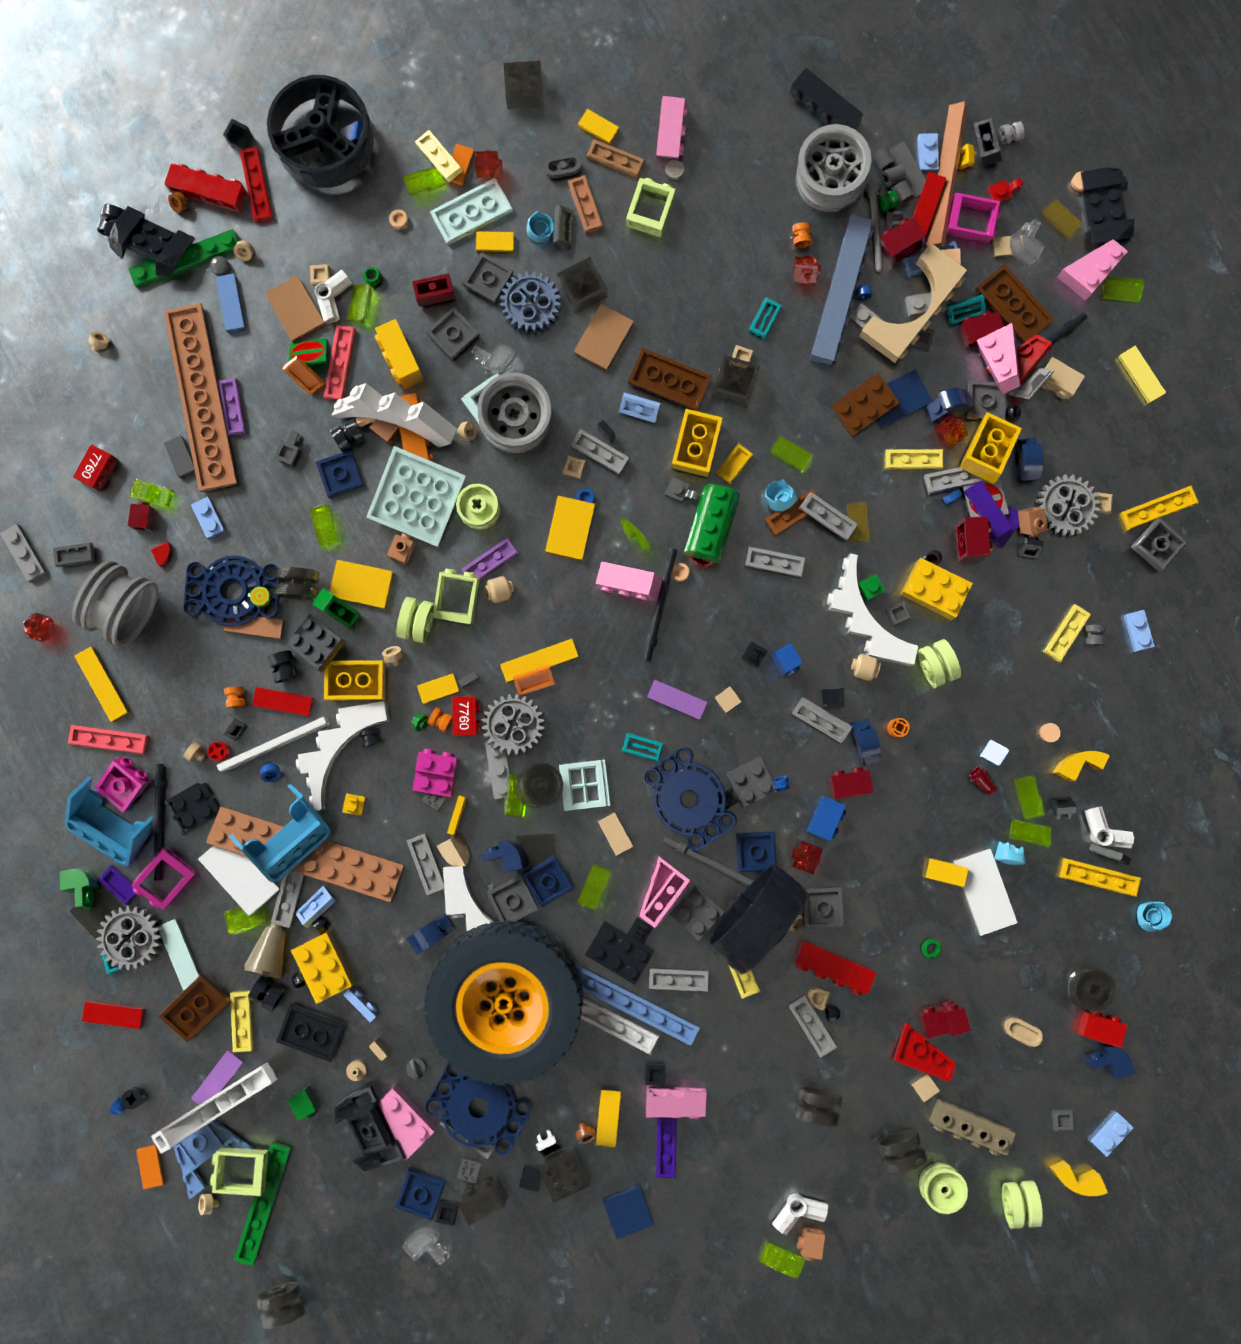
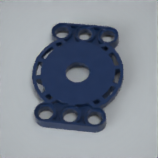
M236 555L220 558L211 563L206 569L199 562H192L186 569L184 612L190 617H198L204 612L213 622L230 627L249 623L260 614L266 619H274L279 612L281 570L272 563L265 565L262 569L253 560ZM246 562L253 564L255 568H251ZM199 566L201 573L193 576L192 569ZM275 568L277 571L276 575L269 578L267 571ZM234 582L239 583L242 587L240 597L235 600L226 598L225 588L227 585ZM193 585H199L200 589L197 594L190 593V588ZM254 588H275L274 595L271 596L270 602L266 605L274 607L272 614L266 615L264 613L266 606L259 607L252 603L250 593ZM193 603H196L198 605V610L194 613H190L188 609L189 606ZM214 613L216 616L220 617V621L214 619L211 616V614ZM252 614L248 619L241 621V618ZM225 620H236V622L226 623Z
M681 747L648 769L644 774V780L648 785L656 786L654 790V805L661 821L672 831L682 835H689L687 839L688 847L698 851L731 830L737 824V817L733 812L725 811L726 793L720 778L708 767L699 763H693V751L689 747ZM682 750L687 751L689 754L687 761H683L679 757ZM666 761H670L674 765L671 772L666 771L664 768ZM698 767L701 768V769H704V770L707 771L709 774H707L706 772H704V771H702V770H699ZM651 771H654L658 774V780L656 782H652L649 779V773ZM692 790L698 795L699 802L696 807L687 808L682 804L681 795L684 791ZM658 794L660 795V802H661V806H660V807H659V804H658ZM661 810H663L664 814H665L666 817L669 819V821H667V820L663 817V815H662V813H661ZM728 815L732 818L733 823L731 826L723 823L724 816ZM674 823L675 825L682 827V830L675 828L671 824ZM709 826H714L717 829L716 836L708 834L707 828ZM698 836L702 841L701 845H693L692 837Z
M448 1064L426 1102V1112L431 1116L441 1114L445 1129L459 1143L478 1148L494 1143L495 1151L498 1154H508L531 1114L530 1103L525 1100L515 1103V1096L508 1083L505 1086L508 1088L511 1096L507 1097L504 1089L501 1087L502 1085L482 1083V1080L476 1081L471 1079L469 1075L468 1079L463 1081V1076L465 1075L460 1072L456 1077H452L448 1073V1069L451 1066ZM441 1083H447L450 1086L448 1094L442 1095L439 1093L438 1087ZM475 1098H482L488 1104L487 1114L482 1118H475L469 1112V1104ZM510 1100H512L513 1103L511 1106H509L508 1102ZM431 1101H437L440 1104L438 1112L432 1113L429 1111L428 1105ZM521 1103L528 1106V1112L525 1115H519L517 1112V1106ZM448 1110V1116H444V1111ZM446 1120H450L455 1131L453 1133L449 1129ZM512 1121L516 1122L519 1126L516 1133H510L507 1130V1125ZM459 1133L463 1137L468 1138V1143L460 1140L456 1135ZM494 1136V1140L489 1142V1138ZM485 1139L483 1144H472V1140ZM501 1140H506L509 1143V1148L505 1152H501L497 1148L498 1142Z

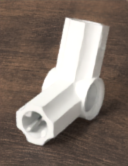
M342 270L326 282L319 283L315 287V294L324 323H334L340 319L335 297L352 285V282ZM323 291H329L327 296H320Z
M1102 806L1084 811L1091 831L1090 838L1095 845L1132 848L1134 844L1133 832L1109 829ZM1101 832L1105 834V840L1103 842L1099 840V834Z
M791 1194L772 1225L787 1236L801 1216L824 1222L828 1213V1204L802 1197L800 1194ZM796 1201L802 1202L801 1207L798 1209L792 1208L793 1203Z

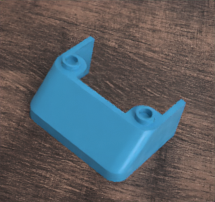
M88 776L68 795L65 827L72 834L118 864L128 866L149 837L154 818L150 816L145 822L136 821L133 825L102 806V796L98 791L91 789L92 778Z
M291 784L287 787L297 797L289 807V813L293 820L264 845L258 839H251L242 846L232 834L229 835V838L270 882L281 880L330 835L328 825L304 796Z

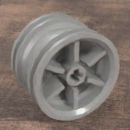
M506 373L492 379L481 392L477 405L479 425L486 440L492 446L508 453H522L536 447L544 439L550 424L551 403L546 390L536 379L522 373ZM505 393L510 395V398L507 400L503 398ZM527 395L529 401L524 402L522 396ZM494 408L499 410L498 415L492 414ZM514 411L515 414H518V418L510 417L511 412ZM532 412L537 414L536 419L530 418ZM501 426L507 427V431L505 433L500 432ZM520 428H525L526 433L524 435L519 434Z
M107 560L96 567L83 583L73 605L72 621L75 625L90 632L99 629L103 631L105 641L113 643V645L119 648L125 647L140 634L151 617L158 598V586L142 576L134 579L130 578L126 567L115 561Z

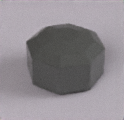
M222 256L214 257L210 262L211 271L217 276L226 275L230 270L229 262Z

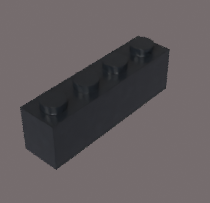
M805 68L792 83L790 90L792 97L796 101L802 102L810 112L817 114L823 123L845 125L853 129L860 124L863 113L809 69Z

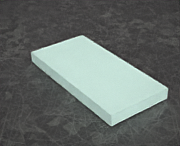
M494 178L430 211V214L447 245H450L512 213L513 208L497 179Z

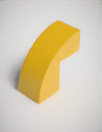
M1097 751L1075 753L1064 758L1052 773L1068 781H1076L1084 763L1096 770L1103 769L1110 755Z
M601 1090L596 1137L597 1146H616L621 1092Z
M1064 1160L1050 1166L1056 1178L1078 1194L1100 1196L1108 1193L1100 1174L1094 1169L1075 1177L1070 1165Z

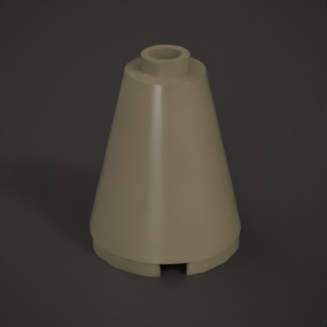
M271 923L270 927H265L244 964L243 971L281 980L285 942L283 926Z

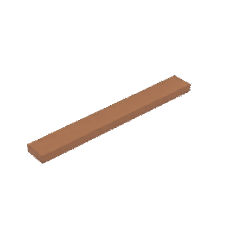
M966 101L949 105L938 175L947 178L928 229L927 247L930 243L936 247L945 245L969 105Z

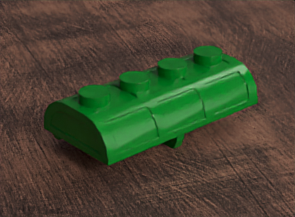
M717 484L704 485L683 555L720 564L740 499V495L736 490Z

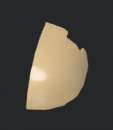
M461 833L454 835L437 846L442 857L452 866H466L470 858L469 848Z

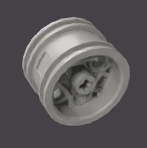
M839 124L826 125L812 132L800 149L796 174L797 188L804 201L812 208L829 213L848 209L855 204L862 196L866 187L871 166V151L867 141L855 129ZM819 157L822 160L820 162H816L813 160V158ZM852 158L854 162L849 163L845 159ZM850 177L855 179L852 183L847 180ZM834 185L836 188H828V186Z

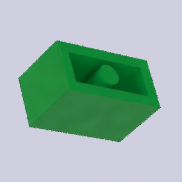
M322 588L312 603L349 629L360 615L357 610L324 588Z

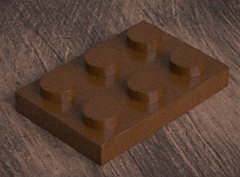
M877 372L832 404L831 407L853 437L898 406L900 402L879 372Z
M201 973L158 1017L188 1042L230 1001V998Z

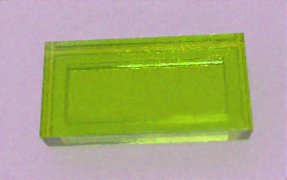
M780 435L769 452L800 471H803L812 456L811 453Z

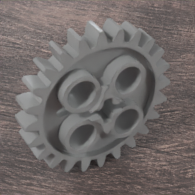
M1065 474L1061 479L1057 476L1054 478V481L1050 480L1047 482L1048 485L1042 487L1045 492L1041 491L1038 494L1041 499H1038L1036 503L1041 504L1038 508H1045L1046 519L1049 524L1048 530L1055 528L1054 534L1061 531V535L1065 536L1068 532L1071 537L1074 533L1077 535L1081 534L1082 530L1086 531L1089 529L1088 526L1094 524L1091 519L1095 520L1098 518L1095 512H1098L1100 508L1095 507V505L1100 503V501L1094 500L1098 493L1092 494L1091 491L1094 489V486L1088 488L1089 481L1081 483L1082 477L1075 480V476L1071 475L1068 479ZM1060 489L1066 492V497L1060 495ZM1077 497H1081L1083 499V505L1078 503ZM1052 506L1058 508L1059 514H1055L1052 511ZM1070 514L1076 516V522L1070 519Z
M508 694L507 700L501 696V702L494 700V707L488 705L490 712L484 711V716L487 718L482 719V723L486 724L482 727V731H487L484 734V738H490L487 744L491 745L494 743L493 750L499 747L500 754L506 750L508 756H510L511 751H514L515 756H518V751L521 750L525 754V748L532 751L531 744L538 745L536 738H542V734L539 732L544 731V727L540 726L544 723V719H538L542 716V712L536 713L538 705L532 707L533 700L527 703L526 696L519 700L518 694H516L515 699H512L511 695ZM509 709L513 714L507 717L503 715V711ZM520 710L516 726L513 727L509 740H505L510 730V724L513 723L517 711ZM528 717L531 721L528 724H524L520 719ZM501 726L504 727L506 731L502 734H498L495 731V729ZM515 734H521L523 736V739L521 741H516L513 739V736Z
M132 905L126 907V910L124 906L119 907V912L112 910V916H105L108 922L103 921L100 923L104 928L97 930L102 936L96 938V940L102 941V944L98 945L97 948L104 949L100 955L107 954L106 962L113 960L112 967L119 963V969H123L126 965V969L130 970L133 966L137 969L140 968V964L144 966L147 964V960L154 959L152 954L159 952L155 947L161 946L157 939L161 938L162 935L157 934L161 927H155L158 920H151L154 915L153 913L146 915L147 909H143L140 912V906H136L133 909ZM127 919H130L133 923L131 929L126 925ZM141 924L142 927H141L137 932H135L136 929H137V928L139 927V925ZM141 932L145 933L147 937L145 942L140 939ZM114 933L119 937L117 943L112 938ZM134 933L130 937L131 941L125 942L129 938L128 934ZM122 943H124L123 946H122V947L120 948V950L118 951L117 948L119 947V945H121ZM127 947L132 949V956L127 955L125 952Z

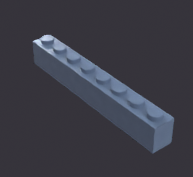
M853 214L850 216L810 361L831 366L833 361L838 360L840 350H837L839 343L842 344L845 335L842 329L843 326H847L850 317L847 311L848 308L852 309L855 297H852L853 290L857 291L860 281L857 279V275L862 273L865 263L861 262L862 257L867 255L869 245L866 243L868 238H872L874 227H871L873 222L871 219Z

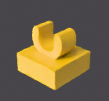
M967 144L961 147L958 170L973 167L977 164L974 161V156L977 155L974 151V145Z
M346 793L342 812L363 816L366 797Z

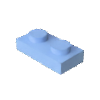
M937 133L919 134L917 137L919 168L922 173L938 172Z
M624 393L619 412L655 423L660 403Z
M209 497L191 504L207 539H211L226 531Z
M1141 610L1123 615L1133 651L1136 652L1155 647L1145 611Z
M322 886L295 914L302 925L308 928L336 900L325 886Z
M350 987L343 994L369 1022L379 1015L376 1012L378 1010L372 1002H367L363 998V993L358 988Z
M1116 1112L1090 1142L1108 1157L1130 1133L1133 1127Z

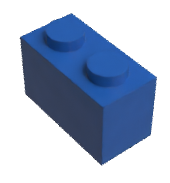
M792 643L770 656L782 676L787 674L789 677L800 670L799 666L803 663Z
M821 796L807 832L827 841H831L832 838L835 839L839 828H837L839 820L843 821L846 815V810H844L846 805Z

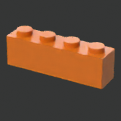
M416 393L400 396L411 406L423 402L422 398L419 399ZM399 426L403 450L434 462L433 454L429 453L428 450L431 442L415 432Z

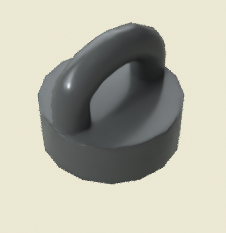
M421 1058L410 1060L406 1066L408 1076L414 1079L422 1077L426 1072L424 1060Z

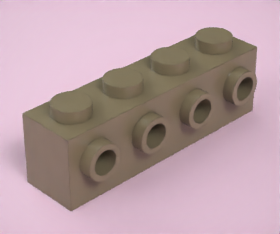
M938 1098L929 1119L934 1125V1129L943 1133L945 1130L950 1131L953 1137L962 1141L964 1138L971 1140L970 1144L978 1148H982L983 1145L989 1148V1152L1000 1156V1154L1008 1155L1016 1134L1005 1126Z

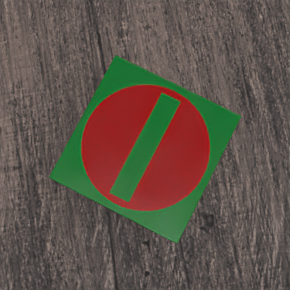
M327 338L290 343L288 362L298 356L306 365L327 363Z

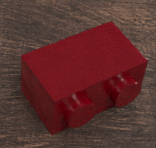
M449 273L412 281L415 298L419 307L455 299Z
M987 311L977 318H974V316L965 318L958 329L966 349L978 345V339L1004 326L999 311L993 313L992 311Z
M863 767L853 768V773L845 774L844 770L833 772V776L829 777L833 800L874 793L870 770H864Z

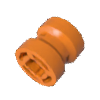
M802 222L792 226V232L795 235L793 240L795 247H808L813 243L810 236V223Z
M243 686L224 688V695L227 696L226 708L246 706L245 700L242 698L244 693Z
M436 707L427 724L437 726L440 731L445 733L453 720V716L449 713L444 714L441 709Z
M903 718L893 719L887 725V732L894 738L904 737L910 729L909 723Z

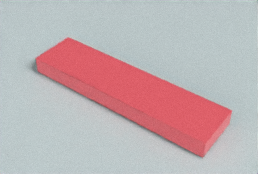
M336 325L324 399L335 401L344 399L356 332L354 327Z
M71 725L68 744L146 755L149 736Z

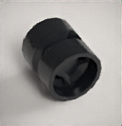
M103 204L101 212L103 219H99L97 232L109 237L115 221L124 209L111 204Z
M354 418L345 422L343 427L337 426L330 430L341 452L351 448V444L357 445L365 440Z
M291 650L277 652L267 657L270 668L274 669L272 672L274 683H283L299 677L297 667L292 664L295 660Z
M261 976L252 987L248 998L257 1004L261 1002L262 1007L272 1012L281 1001L286 990L277 984L271 985L269 979Z

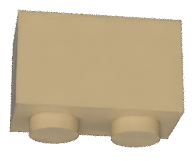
M1051 357L1043 369L1052 370L1054 373L1041 387L1052 390L1061 399L1069 400L1075 394L1085 376Z

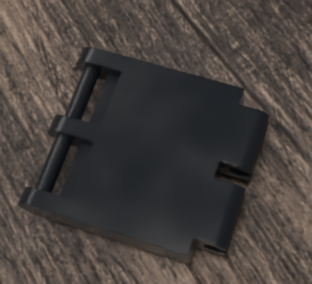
M196 783L164 801L165 805L169 806L174 815L172 818L179 824L182 836L217 817L216 812L219 811L220 807L215 798L208 800V797L213 794L207 783L202 785Z

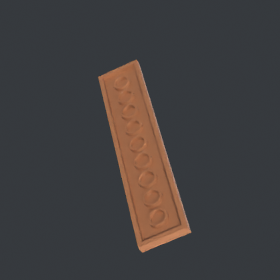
M197 303L164 310L198 489L200 492L237 485L238 482L224 420L203 305Z
M220 807L206 843L246 856L229 838V835L232 834L242 846L251 839H258L264 845L283 826ZM325 840L291 871L391 903L404 865Z

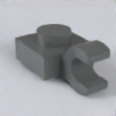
M292 430L287 442L281 440L274 458L293 466L300 451V448L296 447V445L299 443L302 435Z
M672 477L665 492V496L681 503L684 498L697 503L700 497L699 493L688 490L690 484Z

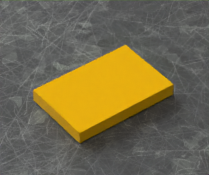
M558 496L545 551L583 560L595 504Z
M337 560L330 593L340 600L385 609L394 572Z

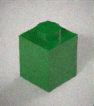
M876 574L858 583L860 595L864 602L875 598L885 591Z
M309 1086L287 1099L297 1120L304 1118L306 1121L316 1115L315 1111L319 1108Z

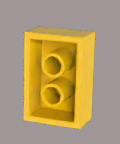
M396 319L376 327L377 335L374 337L380 346L397 385L401 384L405 390L424 381Z
M685 409L671 469L708 477L723 418Z
M987 412L981 420L959 468L994 484L1002 474L1022 428Z
M920 558L916 561L900 595L949 620H953L957 617L973 583Z
M383 660L331 661L324 670V700L386 701V662Z
M331 931L291 950L316 1004L356 984Z

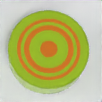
M256 587L251 591L250 599L256 606L263 607L270 602L271 595L266 588Z

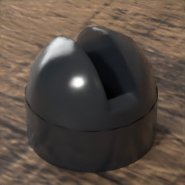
M1011 405L1006 409L1005 417L1009 421H1016L1021 416V409L1017 405Z
M932 550L926 554L925 560L938 565L942 561V554L938 550Z
M318 918L312 923L321 935L328 930L329 923L325 918Z
M299 971V975L295 973L292 976V983L296 989L307 984L301 971Z
M825 1007V1016L828 1022H834L840 1018L841 1012L838 1007Z

